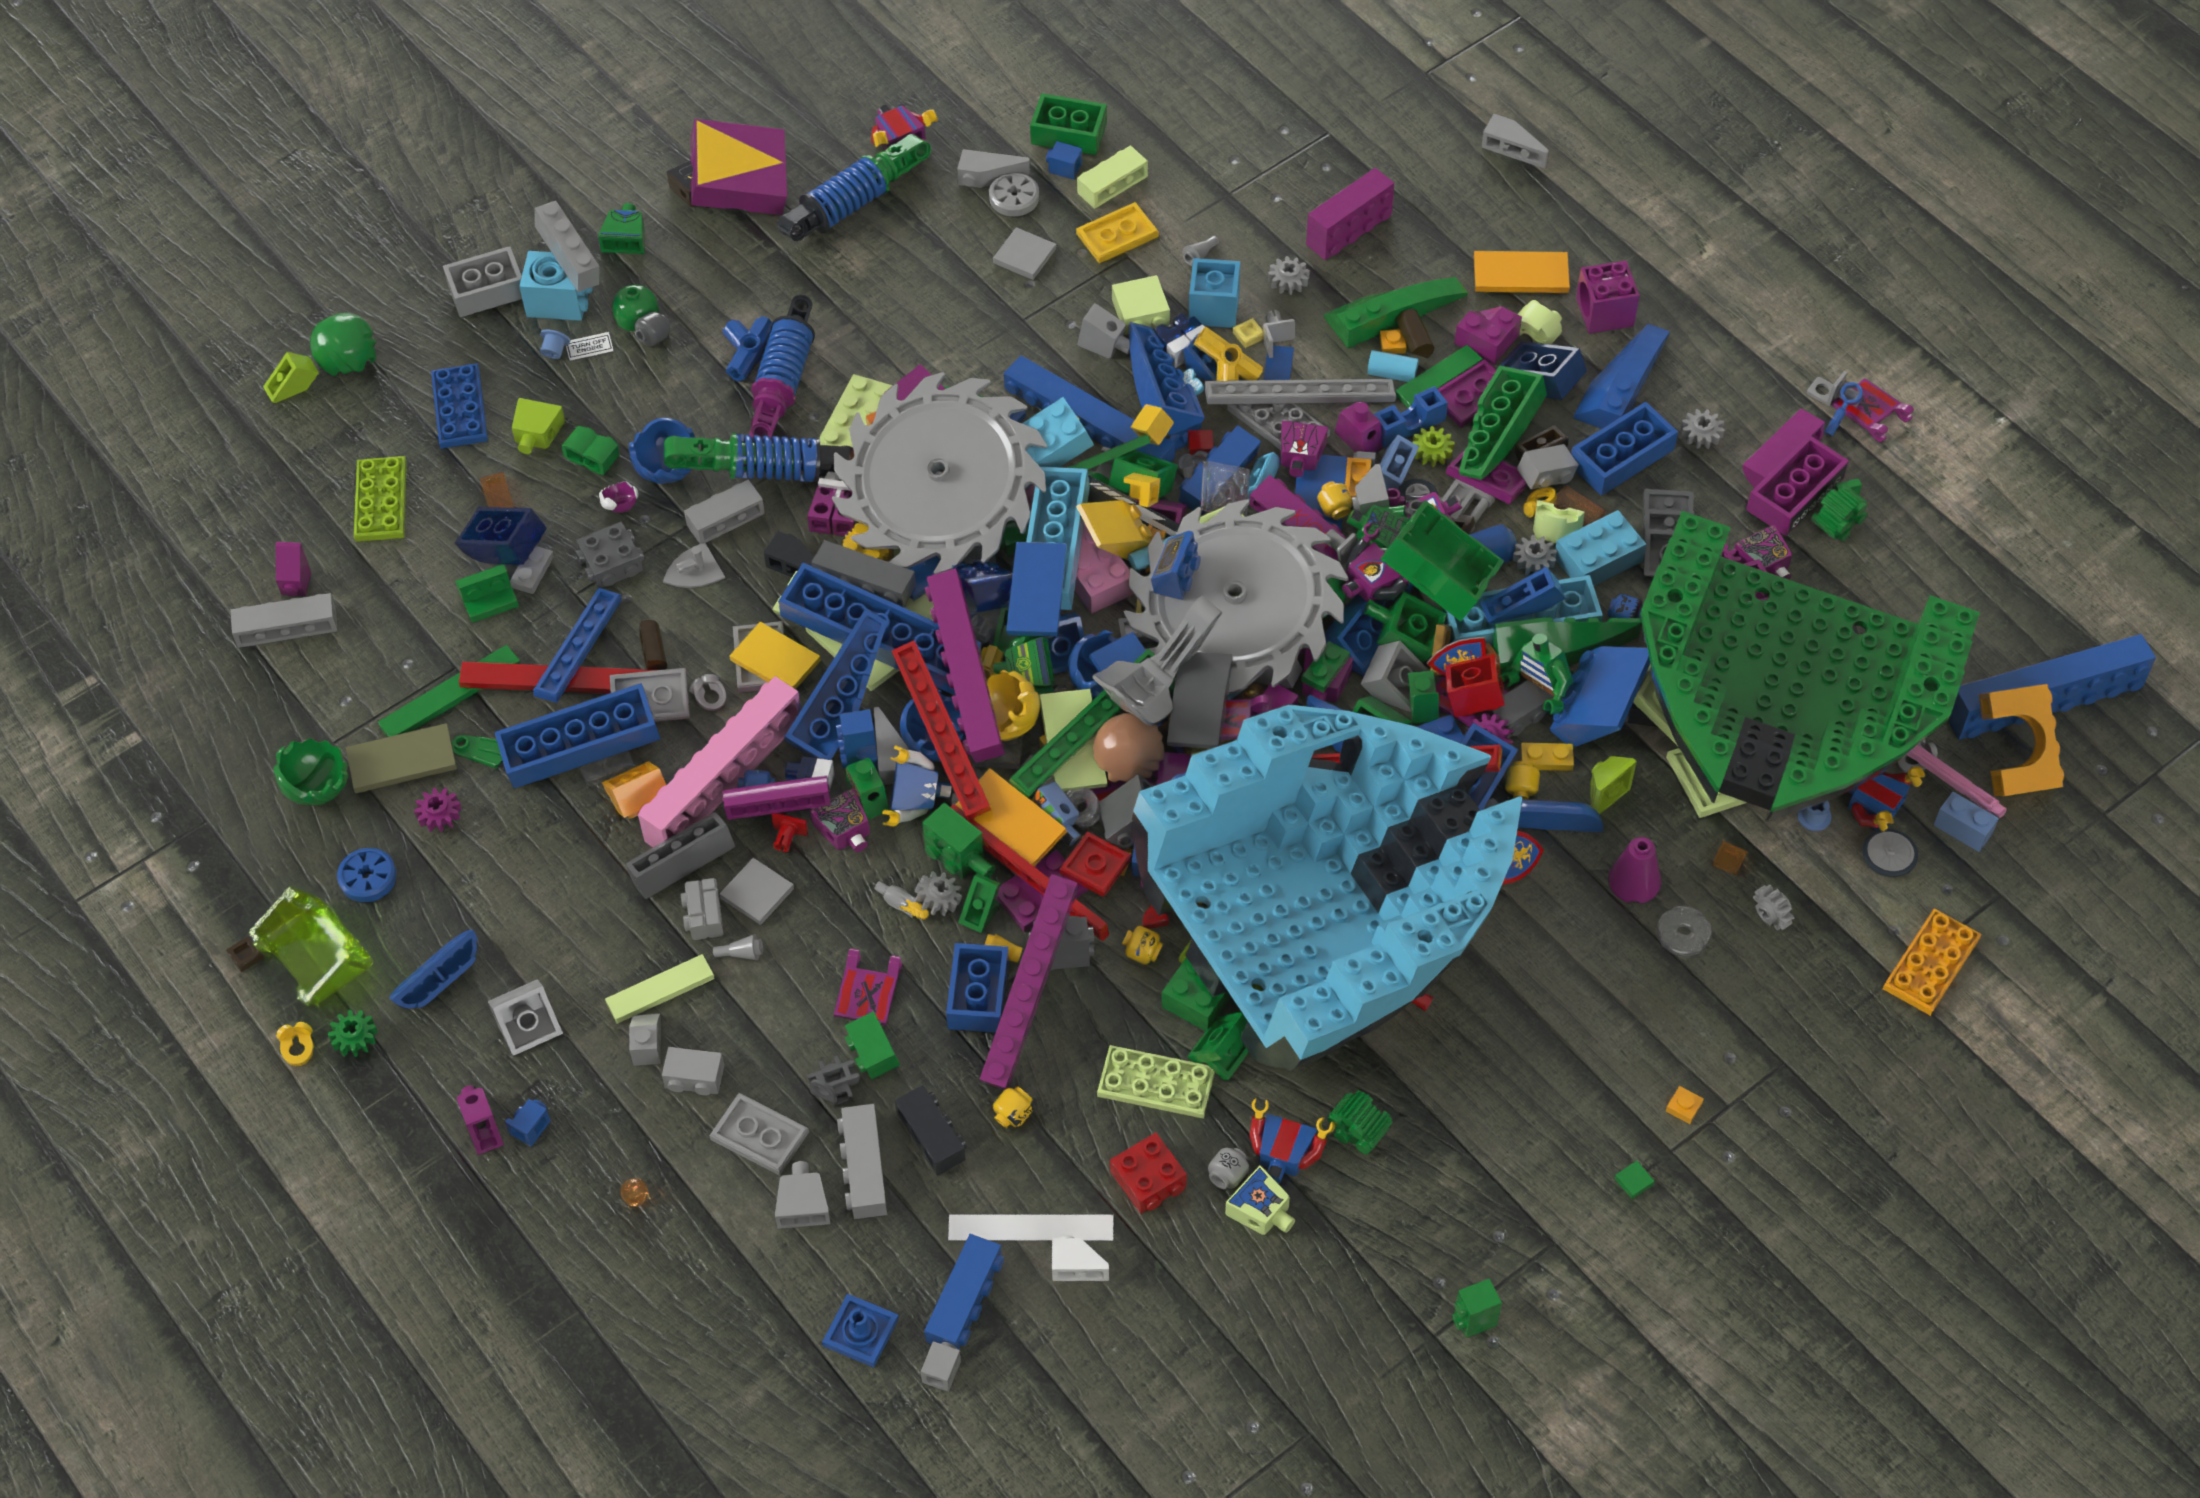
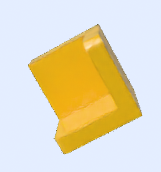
M1146 404L1130 428L1139 437L1145 434L1148 435L1151 444L1159 446L1174 424V421L1162 408Z
M1132 473L1124 477V483L1130 484L1129 496L1139 499L1140 506L1150 507L1158 502L1160 478Z

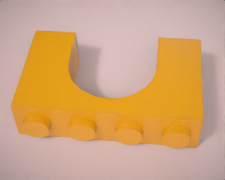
M2048 684L1978 694L1982 720L2008 716L2019 717L2029 724L2035 738L2033 753L2025 763L2017 767L1990 771L1994 796H2009L2063 787L2064 771L2059 762L2060 745L2055 736L2056 719L2052 715V694L2048 689Z

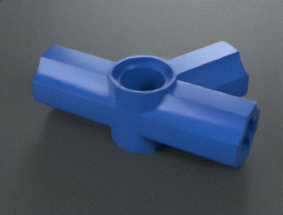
M764 316L757 318L750 330L739 320L732 319L722 329L723 335L737 349L726 368V373L733 380L739 382L745 380L754 364L762 360V351L771 333L772 321Z

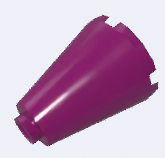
M1638 837L1633 839L1610 869V889L1615 896L1624 902L1639 901V903H1645L1653 899L1661 887V874L1654 843L1647 838Z

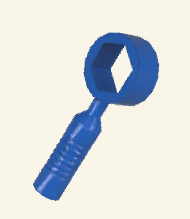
M1848 382L1842 387L1841 398L1844 403L1841 408L1837 409L1824 431L1828 436L1833 437L1846 414L1847 406L1856 405L1862 400V388L1855 382ZM1848 388H1857L1859 395L1856 399L1847 400L1844 394Z

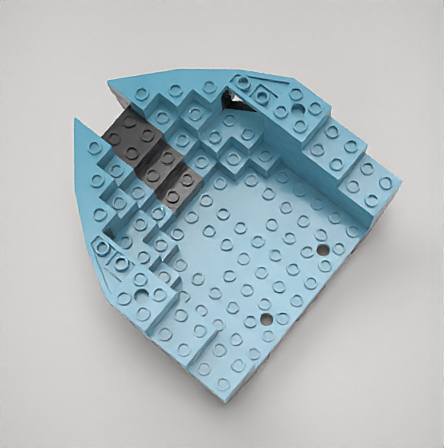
M1286 705L1243 720L1236 741L1192 755L1185 776L1139 791L1133 810L1131 837L1134 840L1135 854L1145 896L1158 915L1173 910L1176 912L1192 936L1186 958L1212 997L1229 992L1248 1020L1241 1040L1255 1061L1274 1068H1286L1290 1072L1325 1057L1353 1039L1374 1031L1394 1018L1413 1000L1423 997L1463 953L1488 917L1513 860L1522 797L1520 796L1480 810L1468 793L1477 778H1480L1491 758L1489 754L1412 725L1350 711ZM1343 741L1339 759L1341 763L1311 759L1314 750ZM1196 903H1205L1209 908L1198 907ZM1258 984L1263 987L1264 991L1255 990L1251 985Z

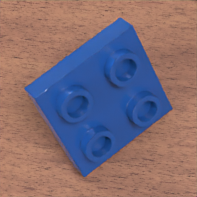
M847 1294L822 1341L823 1347L874 1368L899 1320V1316L889 1310Z

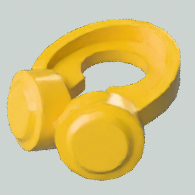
M1546 487L1533 491L1523 505L1524 514L1528 518L1535 517L1537 500L1541 497H1549L1542 501L1553 504L1557 499L1554 488Z
M298 1022L294 1027L284 1025L277 1031L276 1037L280 1041L281 1054L284 1060L292 1066L306 1064L313 1055L314 1045L311 1039L313 1030L307 1023ZM295 1036L299 1038L300 1044L305 1046L304 1052L298 1056H293L289 1053Z

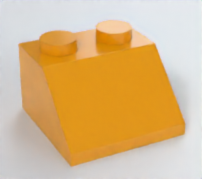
M649 761L602 782L618 813L624 818L627 816L628 818L638 816L641 808L646 803H650L657 796L660 788L666 785L660 769Z

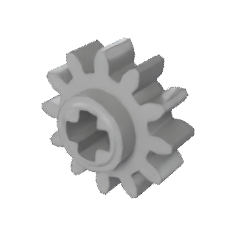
M1286 256L1285 261L1282 262L1280 259H1276V265H1270L1268 281L1272 282V289L1279 287V293H1283L1286 290L1289 295H1292L1294 289L1301 292L1302 286H1308L1310 270L1306 269L1305 262L1298 264V258L1292 261Z
M1696 409L1695 415L1687 413L1686 419L1682 420L1681 436L1688 437L1687 444L1695 442L1697 449L1700 448L1701 444H1704L1709 449L1711 442L1714 445H1718L1719 439L1723 438L1724 421H1717L1718 414L1711 416L1708 409L1704 413Z
M1532 535L1530 541L1523 537L1521 544H1515L1513 561L1517 562V570L1525 568V575H1528L1530 571L1536 573L1545 567L1548 569L1549 567H1555L1557 550L1553 549V542L1545 544L1544 536L1540 540H1536V537Z
M932 871L930 878L923 875L921 881L917 883L915 889L917 893L916 901L923 902L922 910L929 907L932 915L940 911L945 916L947 910L955 912L957 905L960 904L962 899L960 891L962 887L954 886L955 878L946 879L945 872L940 877H937L936 873Z
M1770 884L1768 886L1764 885L1755 891L1756 895L1753 896V899L1758 903L1755 907L1758 915L1769 926L1773 924L1777 931L1779 929L1784 930L1793 923L1792 920L1795 917L1790 913L1792 910L1791 904L1778 889L1774 891Z

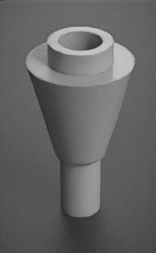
M1212 236L1206 241L1185 246L1182 251L1184 261L1193 266V258L1204 259L1210 249L1219 243V239L1216 236Z
M756 934L733 942L730 945L713 947L714 957L731 956L759 960V956L763 954V942L757 938Z

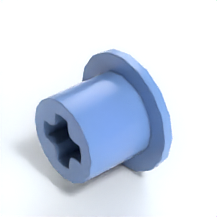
M544 329L540 333L544 339L540 353L551 359H560L563 347L569 345L571 340L561 332Z
M1826 801L1798 811L1797 817L1800 824L1811 831L1826 829L1832 818L1829 811V802Z

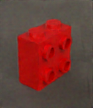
M1156 1132L1110 1159V1173L1140 1214L1146 1210L1152 1211L1156 1209L1163 1200L1170 1196L1175 1197L1179 1195L1187 1186L1186 1172Z

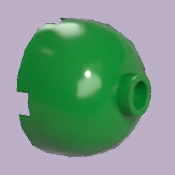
M633 284L621 288L614 296L612 302L614 319L617 325L626 331H635L636 321L650 312L660 313L656 296L643 285Z

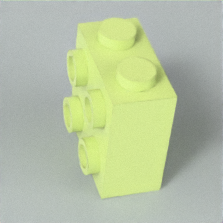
M1157 275L1112 285V301L1118 318L1126 324L1124 335L1129 334L1130 322L1149 326L1152 329L1170 325V309Z

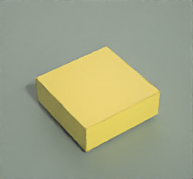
M1253 318L1233 327V334L1245 348L1264 340L1263 330Z

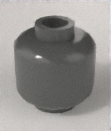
M650 312L636 321L635 336L643 344L654 346L669 336L670 323L664 315Z

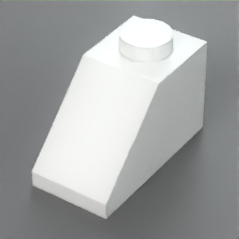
M1069 1235L1052 1238L1053 1281H1109V1264L1081 1238H1074Z

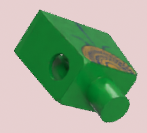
M865 758L846 767V784L849 790L854 788L867 819H872L883 814L884 810H889L884 784L871 759ZM873 793L874 799L868 800V796Z

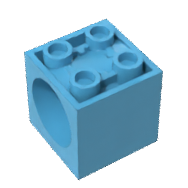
M1193 258L1189 292V325L1201 326L1203 324L1204 326L1226 328L1236 326L1240 290V261Z

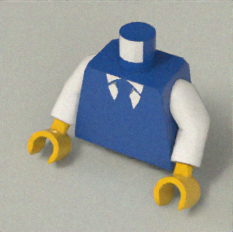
M897 745L894 746V749L899 751V755L895 758H890L896 762L890 801L891 810L883 811V814L890 815L889 821L883 822V825L892 827L897 826L898 823L911 821L926 814L928 809L934 807L935 797L950 799L952 788L951 783L937 782L938 771L934 769L933 762L921 752L906 750Z

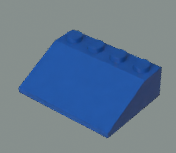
M1601 646L1591 651H1586L1580 658L1581 663L1577 671L1572 675L1573 684L1566 691L1565 697H1562L1564 709L1562 712L1554 714V721L1550 731L1565 744H1573L1574 748L1621 730L1650 665L1648 648Z

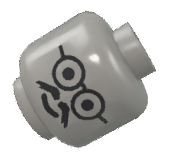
M1222 1148L1208 1166L1211 1182L1221 1189L1236 1188L1249 1171V1164L1245 1153L1238 1148Z

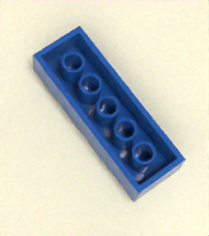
M642 683L495 732L504 767L514 789L661 740Z

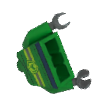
M1018 635L1010 642V648L1004 650L1006 661L993 664L994 674L998 675L1002 670L1020 673L1028 682L1033 684L1038 695L1053 693L1059 688H1066L1062 684L1055 685L1048 639L1054 636Z

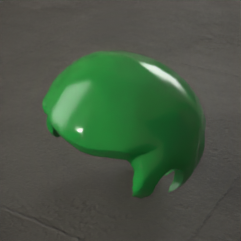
M338 313L325 318L314 327L310 337V348L318 366L328 374L337 376L338 372L347 374L352 371H363L365 363L369 359L370 364L376 360L374 346L377 341L372 337L373 329L362 317L353 313Z
M309 738L302 743L291 741L286 749L283 746L276 753L277 763L273 767L275 779L281 793L292 802L305 806L325 804L339 795L347 783L349 774L346 772L348 764L343 761L342 750L338 746H332L328 740L317 742Z

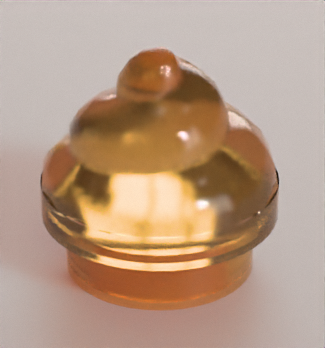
M1250 684L1245 690L1241 691L1240 700L1253 699L1262 695L1265 691L1257 684Z
M638 1178L626 1180L620 1188L622 1200L630 1206L641 1205L648 1195L647 1184Z

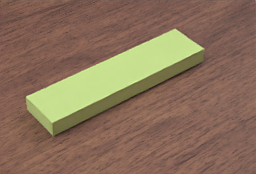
M701 954L607 997L605 1001L618 1024L715 978L706 959Z

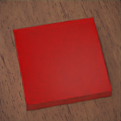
M1087 831L1059 869V874L1105 897L1132 860V854Z

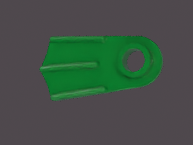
M459 735L451 741L453 753L495 769L503 762L497 739ZM466 742L463 746H458V743Z

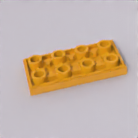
M1474 251L1475 292L1569 293L1568 253Z
M989 768L978 781L992 810L973 819L1035 867L1067 833V830ZM958 801L955 805L963 811L961 804Z
M1934 908L1887 979L1883 990L1931 1016L1982 934Z

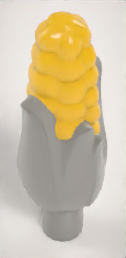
M878 881L874 889L884 895V900L890 906L906 913L911 918L913 916L922 920L928 918V909L922 910V904L916 901V897L910 895L903 888L895 885L889 887L881 881Z

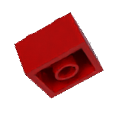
M1495 654L1445 665L1447 693L1455 718L1471 716L1477 712L1496 710L1499 707L1505 706L1503 680Z

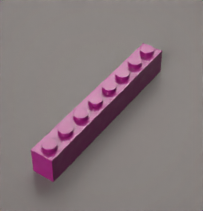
M955 568L928 576L929 586L925 587L928 601H933L934 608L930 609L934 624L938 623L939 630H936L939 645L943 644L945 651L941 652L944 666H949L950 673L946 674L950 689H955L956 695L952 696L955 710H960L961 717L957 718L961 733L965 732L967 740H963L965 752L967 755H972L975 763L1005 755L959 574Z
M1051 874L980 1076L982 1083L1002 1090L1010 1087L1079 890L1077 882Z

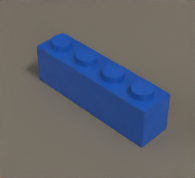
M1237 426L1232 432L1228 431L1221 440L1222 444L1218 448L1213 447L1207 456L1206 462H1200L1193 472L1194 475L1190 479L1186 478L1179 487L1181 491L1179 502L1187 505L1193 511L1200 507V516H1203L1258 454L1261 441L1240 426Z
M971 1233L969 1234L924 1330L927 1343L932 1344L933 1341L940 1344L947 1342L954 1345L958 1350L961 1345L965 1346L971 1333L969 1327L972 1321L978 1320L982 1310L980 1303L984 1296H989L993 1286L991 1279L995 1272H1000L1004 1262L1000 1244Z

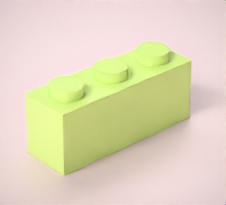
M1130 145L1077 177V192L1095 209L1148 177V161Z

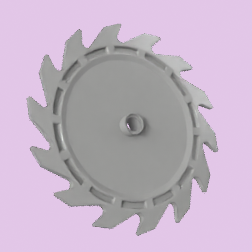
M941 372L925 377L908 397L902 401L897 399L898 384L893 385L881 396L874 422L869 426L863 423L860 413H856L849 428L854 458L848 461L838 453H834V471L853 494L849 499L832 497L841 515L869 527L867 532L851 536V540L866 549H900V553L890 560L889 563L907 569L934 556H940L941 560L934 570V574L955 569L975 546H982L981 561L982 563L987 562L999 551L1006 524L1010 520L1016 521L1021 534H1024L1031 516L1025 488L1028 485H1034L1043 493L1046 492L1045 472L1026 450L1030 446L1045 449L1048 446L1038 430L1009 418L1012 413L1027 410V405L1011 396H978L981 390L991 384V381L988 379L969 378L941 391L938 390V387L945 376V373ZM944 470L942 474L935 475L937 471Z
M1248 499L1227 504L1207 523L1199 522L1201 515L1200 507L1183 517L1176 535L1186 531H1193L1195 542L1198 543L1197 552L1198 556L1201 557V562L1198 570H1194L1191 588L1185 592L1182 600L1156 594L1153 591L1151 578L1165 547L1160 532H1156L1148 545L1150 575L1143 577L1131 568L1129 576V588L1143 605L1145 611L1143 613L1124 611V615L1132 630L1159 643L1157 647L1149 648L1156 655L1174 634L1190 607L1203 595L1222 611V614L1197 652L1232 654L1233 663L1230 672L1228 694L1245 690L1266 670L1273 671L1271 685L1272 687L1277 686L1290 677L1302 648H1309L1314 661H1318L1326 647L1322 618L1325 615H1331L1341 624L1344 623V603L1326 581L1329 578L1347 581L1348 576L1339 561L1312 549L1316 544L1331 542V538L1316 528L1281 525L1282 522L1296 515L1295 510L1274 507L1248 517H1243L1241 514L1250 503Z

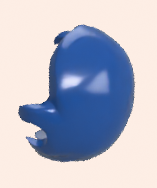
M658 418L648 423L642 433H636L634 442L629 443L630 458L636 472L642 478L657 484L673 483L683 479L692 469H672L667 467L664 463V441L671 436L695 438L692 428H687L682 422L671 418Z
M1102 630L1098 635L1088 634L1081 638L1072 649L1068 658V673L1072 684L1076 690L1090 689L1092 701L1104 689L1092 678L1099 671L1089 657L1091 653L1118 640L1110 636L1113 632L1108 630Z
M938 690L963 745V740H967L965 732L961 733L957 718L961 717L960 710H955L952 697L944 696L941 694L942 691ZM912 699L906 704L900 719V732L903 741L910 750L921 752L931 762H941Z

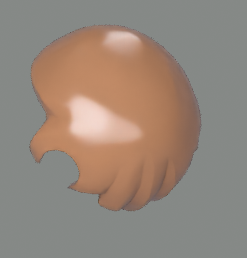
M1124 713L1109 719L1100 727L1094 739L1093 755L1099 768L1108 772V779L1111 782L1117 783L1119 780L1128 782L1137 774L1144 779L1151 778L1152 772L1159 769L1160 762L1164 759L1163 735L1158 730L1157 724L1148 726L1135 715Z

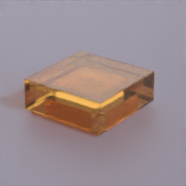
M1723 841L1712 866L1737 876L1747 851Z

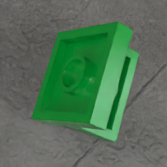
M504 564L455 581L472 623L519 607Z
M1240 1012L1216 1017L1187 1057L1195 1063L1205 1062L1222 1080H1229L1249 1053L1241 1040L1248 1021L1244 1014Z

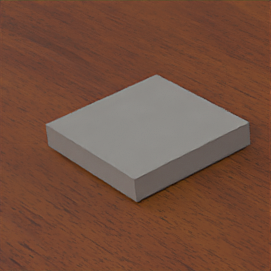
M1016 227L993 257V263L1034 280L1055 252L1056 244Z
M752 858L720 893V899L761 925L794 890V885L755 858Z

